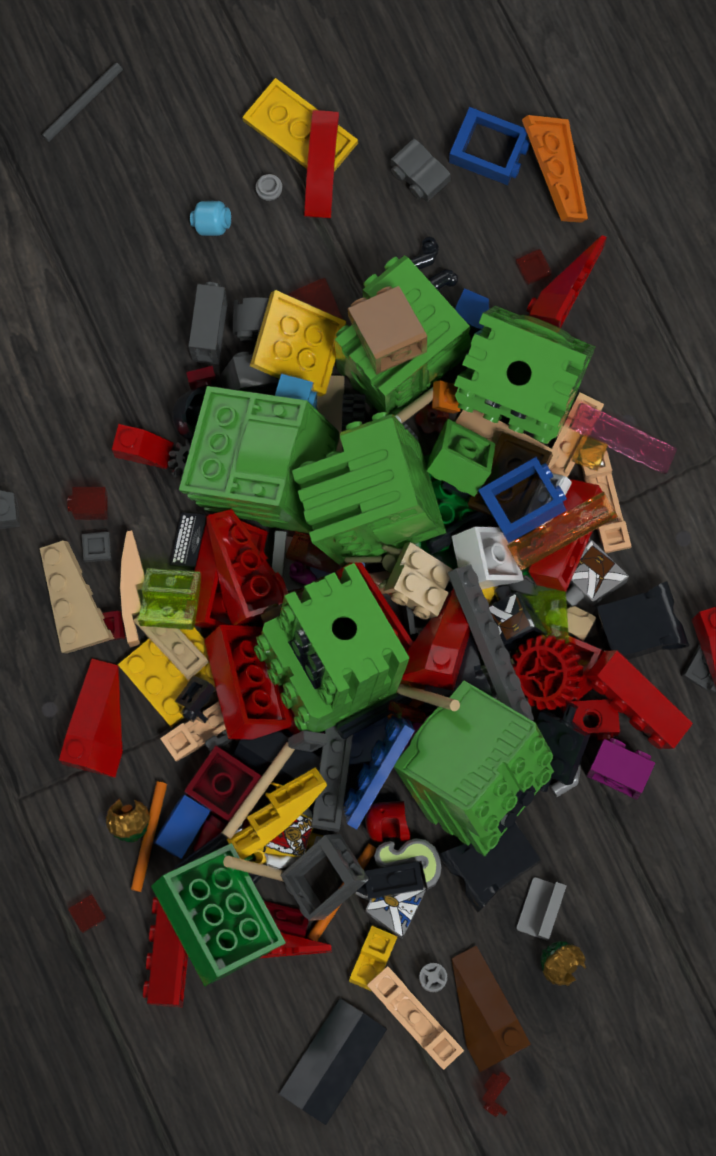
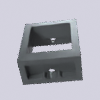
M206 282L205 285H197L189 341V350L193 362L219 365L228 302L225 287H221L218 283Z
M341 834L324 835L280 875L285 882L287 891L294 896L299 904L300 912L309 921L325 919L369 880ZM327 855L344 885L321 904L304 875Z

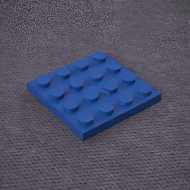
M399 712L397 717L393 715L390 717L384 728L386 735L383 741L379 739L376 741L370 752L372 759L369 765L365 763L362 765L356 776L358 783L355 789L350 787L344 796L343 806L346 822L356 830L415 731L410 718Z

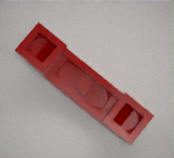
M312 111L306 179L305 217L331 219L339 112Z

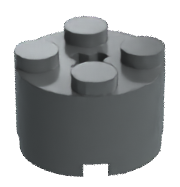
M243 298V304H240L238 300L233 301V334L240 338V342H256L269 298Z

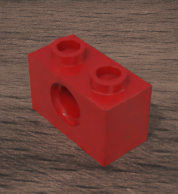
M610 699L568 701L578 706L573 722L580 729L589 733L590 737H597V741H604V739L610 741L611 738L614 739V736H618L620 733L619 712L610 705ZM566 705L561 707V716H563ZM587 715H592L597 719L598 725L594 728H588L584 725L583 718Z

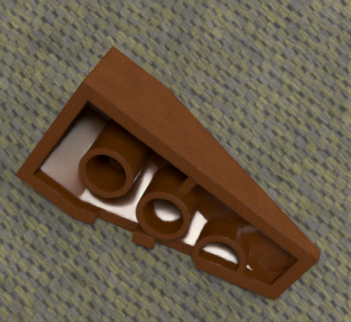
M474 946L452 958L466 1047L479 1072H482L527 1048L531 1043L478 947Z

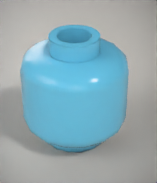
M201 201L196 205L195 210L191 211L190 223L192 227H195L199 235L220 236L225 233L226 229L230 228L231 212L221 201Z

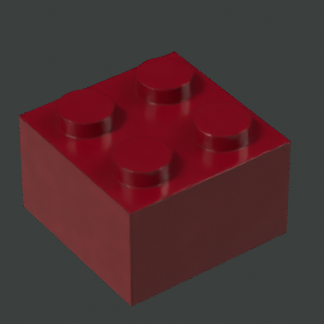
M215 745L184 792L186 796L210 810V812L226 823H229L262 776Z

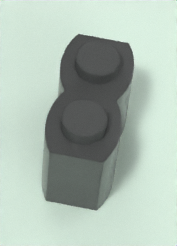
M416 139L411 140L391 159V172L398 180L402 181L404 179L411 185L409 187L410 191L418 199L423 198L428 202L451 181L449 171Z

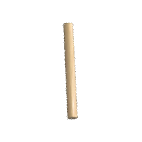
M400 684L397 690L401 695L448 710L457 711L460 708L458 700L406 684Z
M288 742L283 746L222 831V834L231 840L295 749L289 748Z
M232 856L224 858L223 864L225 867L284 882L280 875L285 870Z

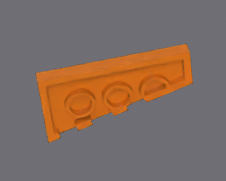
M532 115L524 117L522 122L561 221L582 223L588 219L569 119Z

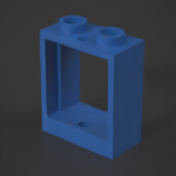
M469 107L450 151L449 163L508 185L511 177L516 179L521 167V163H518L521 154H527L531 142L528 139L525 128ZM477 124L517 139L506 168L465 153Z
M537 457L479 489L482 499L508 543L566 511L563 501L567 500L564 492L559 485L553 486L550 481L554 477L546 463L541 465ZM537 473L552 501L511 524L495 496Z

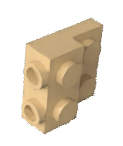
M408 542L404 544L383 591L392 596L391 599L395 603L406 605L414 610L413 613L419 618L437 617L448 595V592L445 590L450 579L448 572L453 569L413 543Z

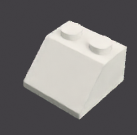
M473 527L451 536L458 568L471 564L478 576L481 589L523 581L515 540L508 543L499 527Z

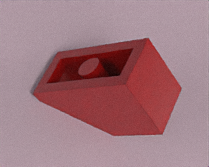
M118 424L112 451L115 458L167 469L170 460L169 452L172 451L174 443L149 431Z

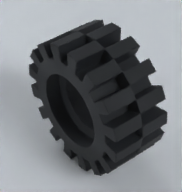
M343 394L342 432L346 431V426L352 422L359 421L362 424L365 423V394Z

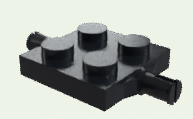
M566 703L563 716H556L547 710L540 711L536 725L553 754L550 765L554 770L550 780L540 788V791L548 792L552 778L565 785L573 784L590 737L589 733L580 729L573 722L574 715L578 709V706L573 703Z

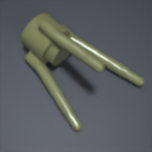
M383 545L382 549L388 552L385 556L345 557L344 561L346 563L381 562L384 569L392 573L402 549ZM389 578L379 584L380 589L386 586Z

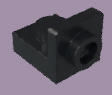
M193 676L174 702L182 708L180 713L189 721L194 722L198 720L206 723L208 718L200 709L208 702L216 688L210 682Z

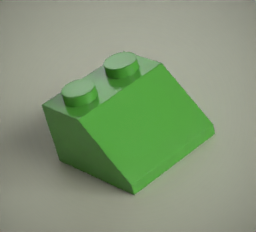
M447 419L429 456L426 472L438 480H443L455 486L457 490L475 497L491 474L495 443Z

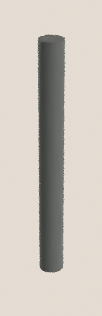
M115 62L42 134V137L47 142H50L123 70L122 67Z

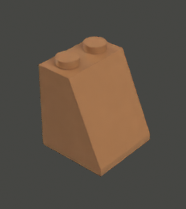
M391 286L385 287L376 293L377 296L368 300L360 298L354 301L351 307L348 308V317L376 375L427 352L426 332L399 286L395 288Z

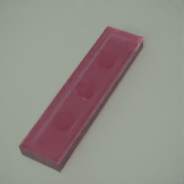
M582 402L578 405L569 429L663 474L668 472L677 448Z

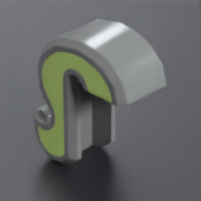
M409 840L399 850L394 849V842L388 841L382 843L376 849L375 862L379 868L413 862L421 863L427 890L434 887L440 878V857L436 848L426 840Z

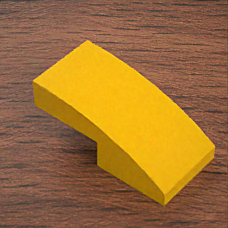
M371 926L349 982L370 990L367 985L385 969L398 936Z

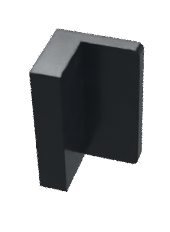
M419 862L364 871L369 878L365 883L368 900L424 890Z

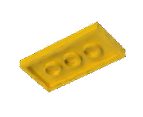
M275 78L244 114L242 119L246 124L307 169L312 111L318 109ZM339 125L334 172L358 144V139Z

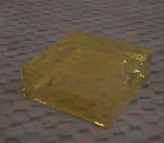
M583 435L572 462L598 471L608 449V444Z

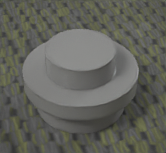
M272 174L261 176L256 183L258 196L266 201L277 199L282 192L281 180Z

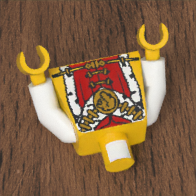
M271 783V785L276 787V790L282 787L281 784ZM310 809L305 810L287 829L264 847L254 852L256 856L254 863L277 869L288 868L317 843L323 835L313 833L314 828H311L312 812Z

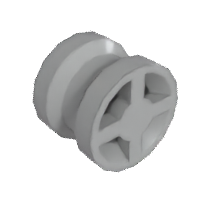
M437 963L425 965L419 975L421 986L428 992L442 990L447 982L446 970Z

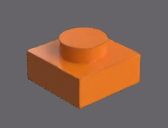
M441 380L433 382L432 408L452 414L460 412V408H458L459 403L455 397L458 387Z

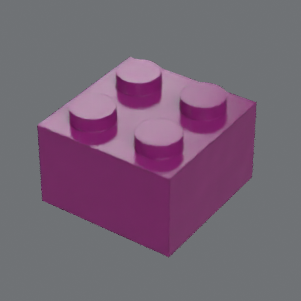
M611 738L608 741L604 739L587 777L637 800L643 792L655 762L651 761V756L645 752L636 750L634 753L625 749L626 745L619 740Z

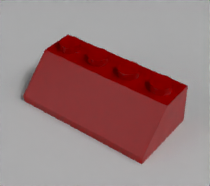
M206 519L183 621L214 631L219 625L232 624L222 598ZM241 521L251 534V540L260 552H264L268 532Z
M219 625L204 640L228 739L252 740L289 728L292 725L288 709L281 699L280 694L283 693L282 686L279 687L278 684L273 685L267 673L269 668L265 661L261 662L258 659L254 647L258 645L256 637L262 634L263 627Z
M154 897L152 913L157 914L156 925L150 926L149 942H154L153 953L147 954L146 970L151 971L150 980L144 982L143 998H148L147 1004L183 1008L188 955L157 897Z

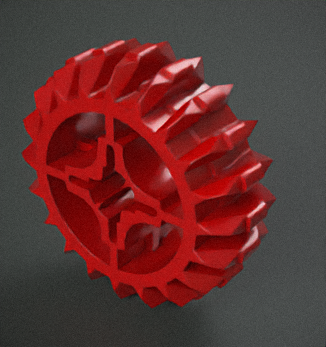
M539 635L536 639L530 638L527 640V645L522 644L518 647L521 653H515L512 656L517 661L512 666L520 679L525 698H528L530 706L537 704V709L543 710L546 707L549 710H554L557 706L564 707L566 700L572 701L575 698L573 692H579L581 689L576 682L583 681L584 678L578 675V671L582 670L584 666L576 664L580 655H572L574 646L569 645L565 647L566 640L563 638L556 640L554 635H549L547 638L545 635ZM550 653L554 654L558 658L561 665L555 662L553 655H551ZM537 654V658H535V666L530 671L531 662ZM546 669H548V671H555V673H551L548 676H545V674H538V672H542ZM561 675H563L562 684L560 688L556 691V687H558V679ZM532 680L538 683L540 690L534 685Z

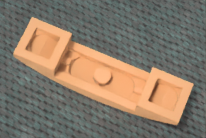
M579 393L552 447V450L560 454L550 470L552 473L569 477L579 457V451L583 449L604 406L603 403Z
M606 445L579 451L585 482L599 485L607 499L596 522V529L603 551L610 553L631 548L626 522L623 520L612 477V467Z
M219 701L202 712L208 718L206 723L198 720L194 722L189 721L186 724L182 723L160 738L176 762L203 747L205 741L212 736H219L226 730Z
M388 966L367 985L443 1070L464 1051Z

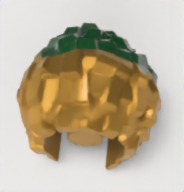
M118 799L109 808L106 816V826L115 838H118L120 841L133 843L145 835L150 815L143 803L134 800L136 808L133 810L131 805L123 806L121 800Z
M566 941L552 943L542 951L540 959L543 973L552 984L569 986L576 980L572 973L577 970V966L581 965L584 969L586 968V959L581 949Z

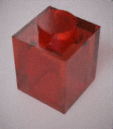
M72 487V495H68L67 499L68 512H72L75 520H107L108 492L106 488Z

